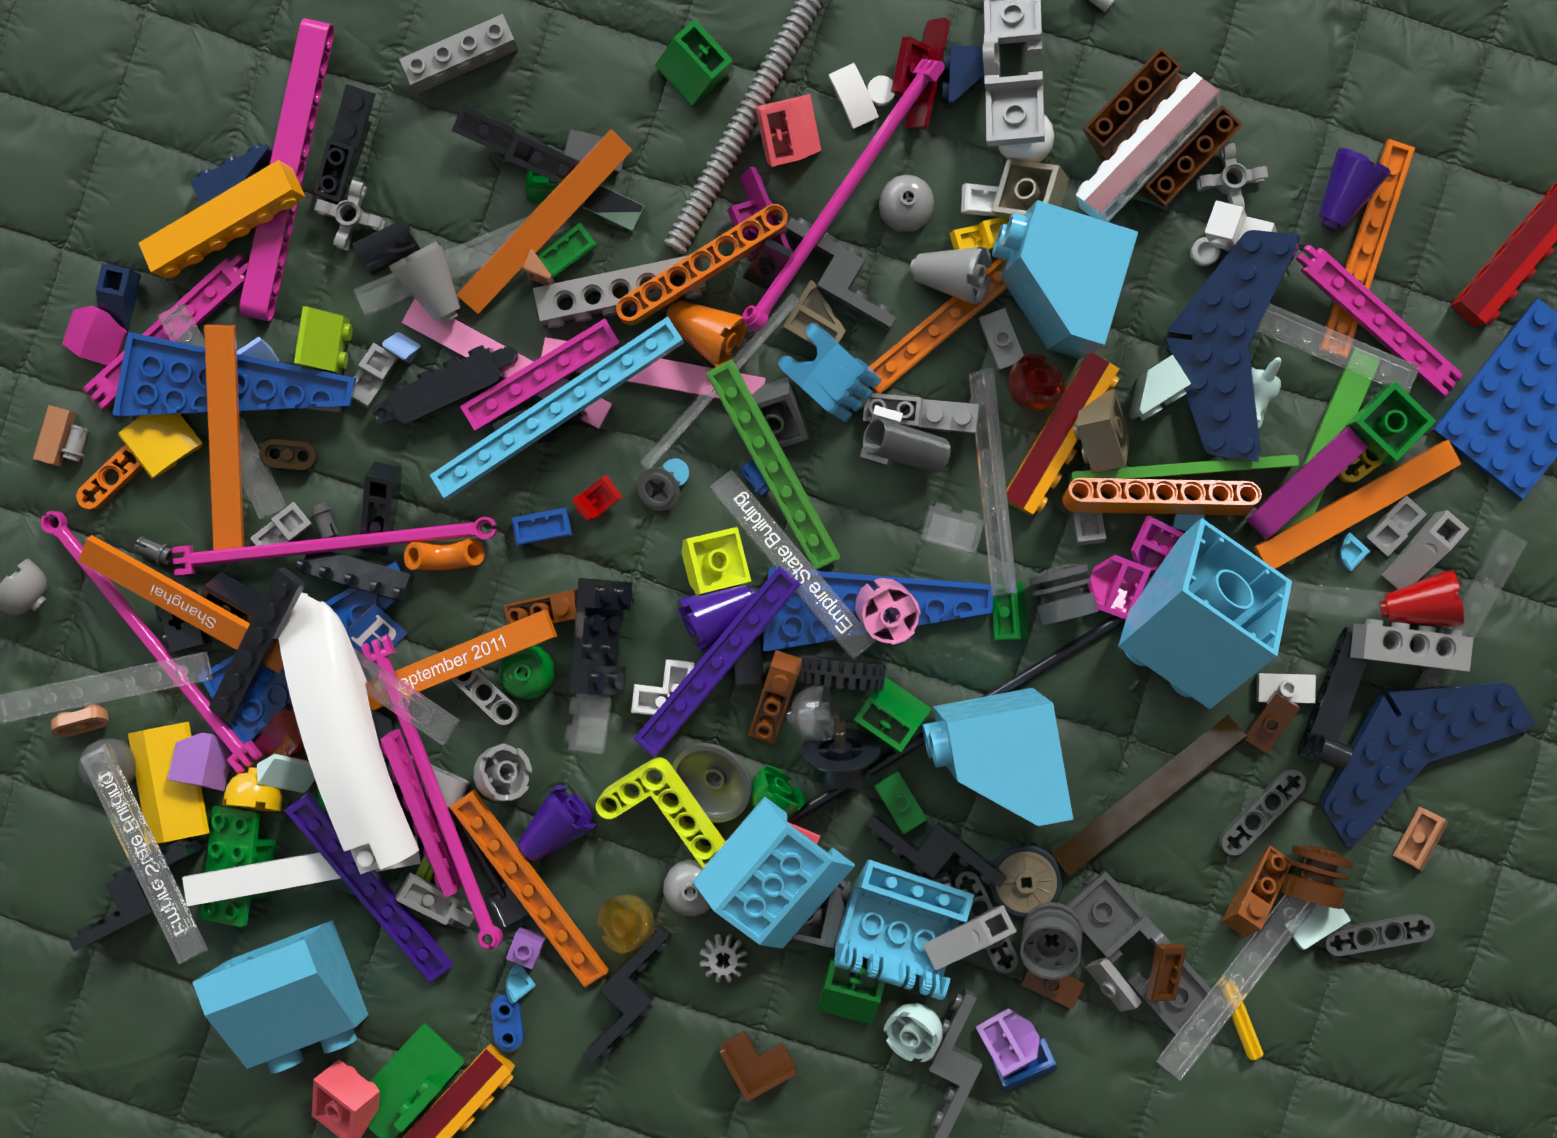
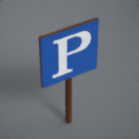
M375 603L346 630L356 655L360 654L364 659L361 645L368 643L372 652H374L371 644L372 640L379 639L384 648L382 636L388 634L395 646L408 634L405 629ZM372 662L370 664L375 666L376 662Z

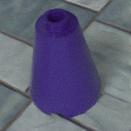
M1339 148L1335 155L1319 212V217L1323 218L1321 224L1333 230H1337L1338 227L1345 228L1388 178L1391 171L1379 162L1375 166V163L1370 161L1369 157L1347 148Z
M746 585L683 597L677 600V603L682 606L678 609L690 637L696 635L699 642L695 643L699 651H703L715 643L756 594L753 588L748 589Z
M557 785L550 791L518 840L519 850L527 861L537 862L587 834L595 827V823L591 824L594 816L587 804L576 793L570 796L564 792L568 789L567 787Z

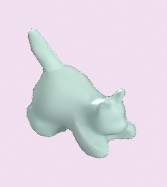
M1276 357L1271 361L1266 370H1256L1252 367L1258 429H1260L1263 423L1264 414L1269 402L1278 396L1281 388V380L1276 376L1281 365L1280 357Z

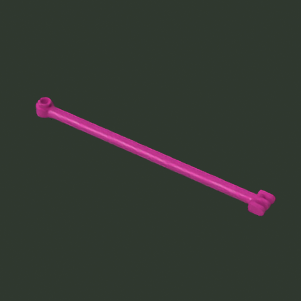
M922 59L912 72L916 77L756 307L753 305L749 306L743 312L744 324L752 331H759L765 326L772 307L928 82H936L943 72L944 63L942 61Z
M59 511L46 512L47 515L41 518L42 529L49 534H54L231 751L232 755L227 761L238 774L246 771L245 766L250 767L254 764L252 758L258 760L262 757L260 750L252 740L243 744L228 724L208 708L210 702L111 580L78 562L83 546L68 529L66 516ZM54 517H57L59 520L58 527L55 525Z
M481 517L472 523L194 552L193 546L190 545L171 547V550L174 554L183 552V558L172 559L173 564H184L185 569L179 568L174 570V576L196 574L195 566L475 536L487 540L493 538L497 534L498 529H491L488 534H485L482 531V526L485 523H489L491 527L496 526L497 523L492 518Z
M388 634L381 637L384 648L379 639L371 641L374 652H372L368 643L361 645L362 652L367 664L376 662L479 927L478 943L483 949L492 950L502 943V931L493 925L390 661L389 655L396 653L390 636ZM486 934L492 936V944L485 941Z

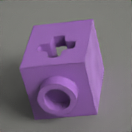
M520 927L514 936L506 959L533 969L547 937Z

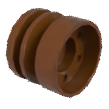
M1293 845L1291 852L1304 856L1303 861L1289 859L1288 863L1299 868L1300 873L1285 874L1281 892L1318 905L1342 909L1346 890L1335 885L1334 882L1335 879L1349 880L1350 875L1337 870L1338 866L1352 868L1353 861L1344 858L1338 852L1313 845Z

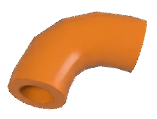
M476 538L440 543L411 542L405 549L404 561L410 570H451L479 565L484 559L485 552L482 543Z

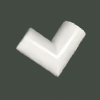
M666 659L663 687L634 684L631 713L654 715L694 668V662Z

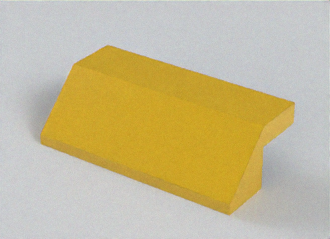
M189 722L128 733L130 749L135 759V776L148 845L210 833L201 787L167 780L175 743L191 737Z

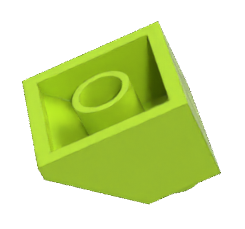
M303 306L294 363L304 368L342 375V369H346L348 364V353L345 352L346 343L351 340L353 331L350 320L342 315Z

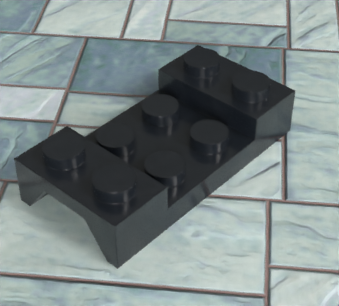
M578 578L570 693L624 695L626 667L617 666L621 612L622 610L631 609L632 582Z

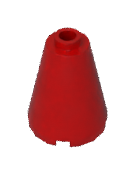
M1453 570L1445 571L1385 594L1384 601H1379L1382 618L1387 617L1389 623L1398 622L1446 627L1462 626L1464 624L1462 599H1459L1458 590H1460L1455 572Z

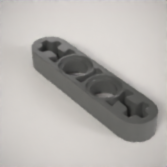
M1294 769L1282 771L1220 834L1218 840L1220 848L1229 855L1235 856L1243 853L1303 792L1306 787V778L1303 773ZM1288 776H1297V779L1295 780L1297 786L1295 788L1289 786L1284 791V793L1288 794L1287 797H1285L1283 793L1275 789L1277 786L1281 789H1284L1289 783L1286 778ZM1270 794H1275L1279 798V805L1273 810H1269L1265 806V799ZM1251 814H1256L1260 820L1259 826L1254 830H1249L1245 825L1247 816ZM1238 826L1241 828L1242 831L1249 834L1247 838L1241 835L1236 840L1238 844L1236 848L1232 846L1227 848V846L1229 845V841L1227 840V838L1229 836L1235 838L1241 833L1240 831L1236 830Z
M967 869L959 871L954 878L955 888L968 892L965 887L960 888V884L963 883L962 877L974 878L971 886L975 893L980 890L982 894L974 896L972 905L976 901H984L987 904V911L993 909L994 907L975 872ZM972 905L969 912L970 919L977 917L972 913ZM1008 936L985 947L992 964L999 972L1010 973L1017 967L1018 957ZM1006 941L1007 944L1001 947L1007 956L1012 955L1009 959L1010 964L1008 966H1004L1003 963L998 964L997 961L1001 957L997 949L991 952L990 948L999 947Z
M1410 914L1340 927L1324 937L1322 945L1327 952L1334 956H1345L1426 941L1433 936L1435 926L1433 921L1424 915ZM1418 921L1425 924V928L1421 929V934L1415 930L1406 931L1405 926L1409 928L1418 926ZM1390 925H1396L1399 929L1398 936L1393 940H1388L1385 936V930ZM1362 930H1368L1371 934V940L1366 945H1360L1357 941V935ZM1334 936H1337L1342 940L1350 939L1353 947H1351L1350 943L1343 942L1339 943L1338 949L1330 945V942H1333L1335 940Z

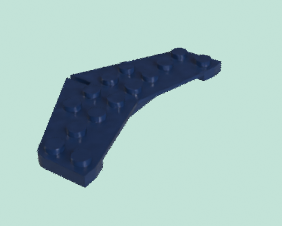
M1260 230L1245 232L1167 330L1171 334L1193 336L1192 340L1166 337L1171 354L1191 383L1184 388L1185 395L1204 449L1211 455L1259 462L1261 441L1258 432L1250 347L1269 304L1289 264L1291 265L1298 251L1299 234Z
M1498 681L1385 691L1397 714L1394 713L1386 698L1379 694L1351 745L1353 751L1349 764L1344 770H1337L1320 803L1323 813L1343 845L1349 848L1358 842L1427 763L1525 732L1534 726L1535 722L1515 688L1508 683Z

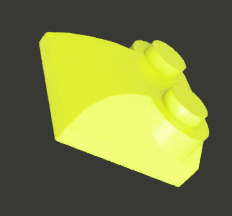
M738 527L683 540L682 557L689 584L696 595L751 582Z

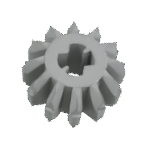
M716 934V944L708 939L705 942L708 949H701L700 955L706 958L700 961V967H709L705 973L707 977H710L714 972L717 973L715 977V982L717 983L720 982L721 975H725L727 983L731 982V972L735 976L740 977L742 972L738 967L743 968L747 966V961L741 959L747 955V950H737L741 946L742 941L738 939L731 944V934H727L726 942H722L721 935ZM721 952L722 955H724V952L729 954V963L725 964V961H723V964L719 963L718 954Z

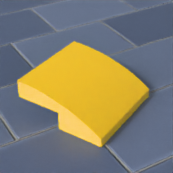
M180 414L142 415L118 433V436L152 479L175 467L179 460L200 449L203 444Z

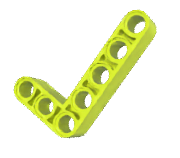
M662 757L649 760L608 786L596 802V811L605 819H613L651 796L702 868L705 867L725 843L721 834L674 768ZM651 770L659 771L662 778L654 777ZM628 784L636 785L639 792L632 791ZM667 793L675 794L679 800H671ZM606 798L613 799L617 806L609 805ZM683 816L692 817L695 823L686 822ZM699 839L708 840L711 846L703 845Z

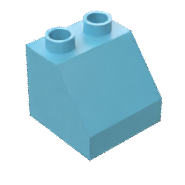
M1039 200L1023 215L1013 212L1008 224L1001 225L993 247L992 256L1005 260L1000 274L1003 283L1005 282L1007 285V289L1047 350L1080 359L1105 345L1138 231Z
M1201 518L1178 539L1129 610L1118 647L1124 650L1127 657L1133 663L1139 666H1147L1168 680L1177 693L1184 697H1193L1211 709L1277 657L1292 581Z
M1034 688L933 706L936 722L922 724L928 757L933 758L936 768L947 766L958 782L1037 826L1073 820L1054 705L1050 700Z
M333 920L229 959L192 982L205 1017L243 1065L248 1069L267 1062L271 1074L284 1071L301 1063L304 1058L300 1049L320 1041L324 1053H330L352 1044L357 1040L354 1028L368 1016Z

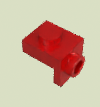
M605 475L583 493L576 495L572 501L576 506L577 512L589 522L605 513L621 500L623 496L609 477Z

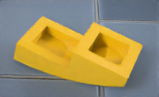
M998 217L982 221L978 225L952 231L949 235L954 250L982 247L992 251L1002 224H1008V219Z

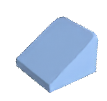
M399 332L382 343L383 348L407 363H412L421 349L418 343Z
M257 337L237 351V354L279 362L271 346L260 337Z

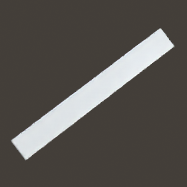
M413 835V836H414V839H415V841H416V843H417V837H416V835ZM419 851L392 866L375 870L378 872L421 864ZM317 852L183 876L182 879L186 905L192 906L340 879L341 877L324 857Z

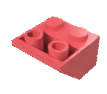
M810 94L755 107L766 162L773 167L798 161L821 151Z

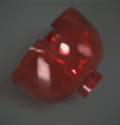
M1036 353L1025 354L1011 368L1007 381L1008 391L1013 400L1021 407L1031 411H1039L1051 407L1061 398V394L1065 391L1066 387L1064 377L1055 364L1051 367L1045 362L1047 359L1045 356Z

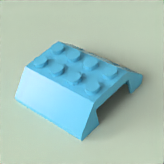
M867 860L851 888L835 942V966L845 970L850 968V971L858 973L862 967V958L864 957L867 958L868 977L874 979L877 975V980L898 987L903 985V988L911 990L915 984V975H919L920 993L926 996L929 993L930 997L943 1000L951 978L944 977L946 966L936 971L934 970L922 944L957 927L959 922H967L974 894L872 860Z

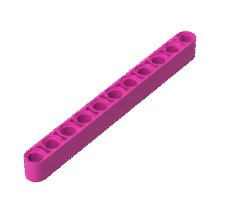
M306 18L302 19L299 27L270 165L280 160L292 167L301 187L334 38L333 24ZM298 202L293 208L283 210L274 215L271 221L256 226L240 300L239 311L241 316L264 321L272 320Z

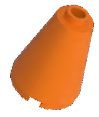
M680 300L677 303H672L666 313V317L670 319L680 336L716 367L734 357L730 352L734 346L740 347L746 333L747 326L744 324L742 316Z

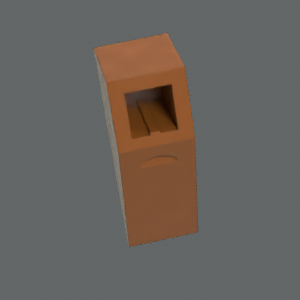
M578 589L504 604L507 625L542 610H548L553 624L575 620Z
M775 650L748 736L775 744L799 673L801 658Z
M1267 846L1232 898L1221 922L1243 937L1262 930L1284 882L1285 874L1288 873L1291 864L1288 863L1289 858L1272 846Z

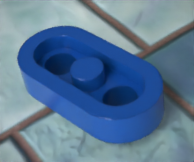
M503 993L494 1000L491 1006L494 1040L500 1050L512 1052L517 1050L524 1040L521 1004L519 999L511 1004L507 993ZM507 1005L510 1008V1013H502L500 1007ZM504 1034H511L513 1041H505Z

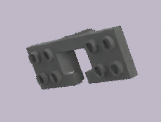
M1105 870L1065 904V906L1071 908L1079 916L1084 933L1111 963L1122 955L1119 948L1138 931L1146 937L1155 949L1157 944H1172ZM1185 959L1177 997L1174 1001H1150L1146 997L1150 977L1146 980L1138 971L1127 980L1177 1037L1220 999Z

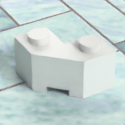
M1216 201L1205 230V235L1212 246L1229 252L1247 231L1277 232L1272 222L1247 217L1244 207Z

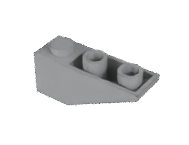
M1448 510L1435 512L1381 576L1397 590L1416 583L1452 550L1469 528Z
M1004 905L922 945L936 971L988 947L1017 931Z

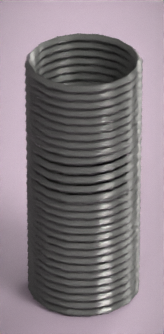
M874 419L869 423L864 433L863 444L867 453L933 473L940 472L946 466L950 457V445L947 439L884 419Z

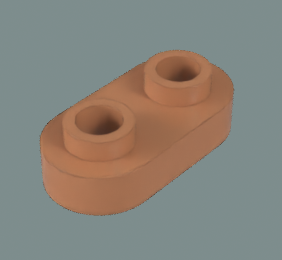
M94 704L88 705L79 711L59 713L51 720V732L57 737H70L103 728L109 724L108 711L100 705Z

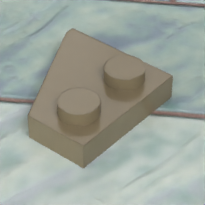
M810 280L783 328L816 347L806 334V327L810 323H815L828 332L839 344L846 331L817 289L816 284Z

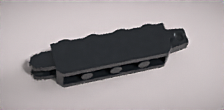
M481 345L468 351L469 357L459 361L458 357L442 363L444 368L434 372L433 369H429L418 374L419 380L410 384H408L407 380L391 387L393 392L386 394L387 399L371 409L378 424L396 419L403 423H413L489 388L503 380L504 373L502 368L511 365L512 362L515 363L519 351L511 346L493 351V348L488 347L485 349Z

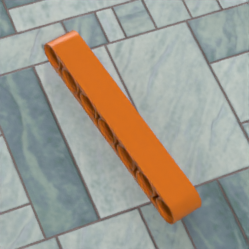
M771 204L623 296L616 305V311L620 320L627 325L640 323L761 247L767 238L772 240L782 234L787 227L786 210L778 204ZM772 214H778L782 217L783 221L779 225L773 226L767 222V218ZM748 229H754L759 235L755 240L748 241L743 237V233ZM724 244H730L735 250L731 255L723 256L719 253V248ZM698 260H708L710 267L706 271H698L695 268ZM676 274H682L686 277V282L680 287L671 284V279ZM652 289H658L662 292L661 298L656 302H651L647 299V294ZM626 305H636L638 307L637 313L632 317L624 316L623 309Z
M1077 478L1069 484L1062 501L1065 508L1069 511L1081 513L1246 515L1261 499V490L1255 483L1249 481ZM1073 492L1080 493L1083 499L1075 497ZM1101 492L1107 493L1111 499L1104 498ZM1129 493L1135 494L1139 500L1131 498ZM1157 493L1162 494L1166 500L1160 499ZM1185 494L1192 496L1194 501L1187 499ZM1213 495H1217L1221 501H1217ZM1240 495L1245 496L1249 502L1244 501Z

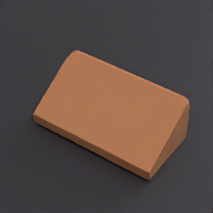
M531 249L523 266L528 278L542 285L555 284L552 275Z
M51 405L48 406L33 459L62 466L64 458H62L63 452L61 449H65L71 429L70 426L74 425L77 413Z
M1419 806L1393 856L1422 872L1446 829L1448 821Z

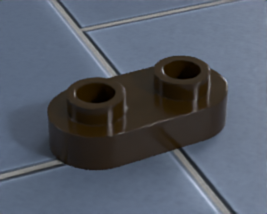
M270 439L265 441L259 450L261 461L272 468L307 471L312 469L318 461L317 450L306 442ZM279 449L280 457L274 459L272 453L274 450ZM303 452L308 453V459L305 462L300 460V455Z

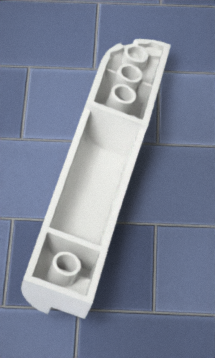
M301 593L278 638L285 676L299 731L317 786L344 852L347 850L351 851L360 874L378 868L381 870L412 856L419 851V848L391 782L370 710L365 686L367 680L346 629L337 614L323 601L319 602L309 597L308 594Z

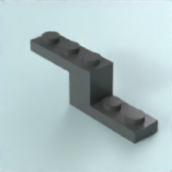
M791 217L786 227V234L801 242L812 227V224L804 219L799 218L797 221ZM824 232L813 249L831 259V262L817 284V289L871 322L890 331L896 320V317L892 315L893 311L883 304L879 303L876 306L868 301L869 297L859 290L855 289L854 292L849 290L863 267L864 259L860 258L862 254L852 247L847 246L846 249L836 244L838 241L836 238Z
M963 988L961 994L956 993L950 1006V1009L953 1011L948 1020L944 1019L942 1021L943 1038L934 1056L927 1060L930 1072L955 1083L954 1086L950 1085L946 1090L943 1099L946 1103L942 1111H937L933 1117L931 1127H933L935 1138H948L983 1066L980 1058L954 1046L977 999L974 992Z

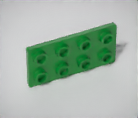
M223 806L213 807L205 873L274 860L276 840L258 839L259 812ZM270 891L203 903L200 909V919L246 927L250 898L270 897Z
M426 1023L410 1037L370 1081L380 1090L379 1109L368 1125V1128L379 1138H395L400 1132L402 1133L465 1062V1059Z

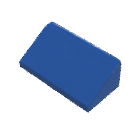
M1045 1038L1039 1040L1037 1060L1003 1078L994 1063L1005 1091L1057 1070L1056 1063Z

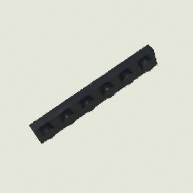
M285 567L277 569L208 707L228 724L237 721L306 585L305 582Z

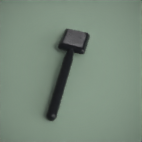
M451 810V817L487 880L494 887L485 894V900L500 930L529 915L506 882L501 884L491 862Z

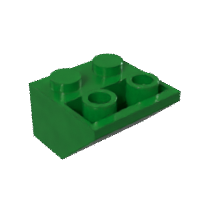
M696 19L690 22L672 39L655 64L660 73L692 107L734 70L731 57Z
M885 677L883 691H874L855 717L853 724L875 737L898 755H901L932 708Z
M830 954L816 1010L872 1024L881 1001L885 982L877 980V975L874 979L867 976V963H862L858 973L850 971V968L845 970L836 967L835 955Z

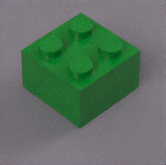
M1394 381L1382 387L1345 427L1349 426L1368 445L1367 449L1386 466L1397 462L1436 420Z

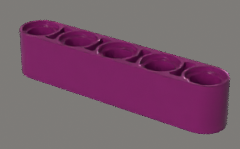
M1347 426L1260 505L1246 521L1267 540L1368 448V445Z

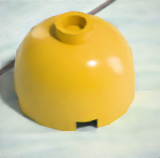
M249 768L248 773L236 775L227 784L222 806L239 808L240 806L248 810L281 812L282 789L259 784L257 781V768Z

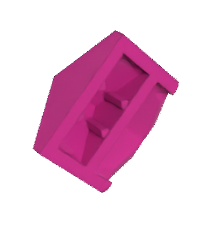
M88 306L73 310L62 344L81 358L109 365L119 356L127 331L108 312L95 306Z
M1147 515L1131 549L1133 562L1151 568L1150 573H1155L1184 533Z
M1113 555L1095 566L1090 575L1092 582L1088 586L1090 592L1095 593L1098 609L1126 619L1129 610L1143 591L1151 568L1117 555Z

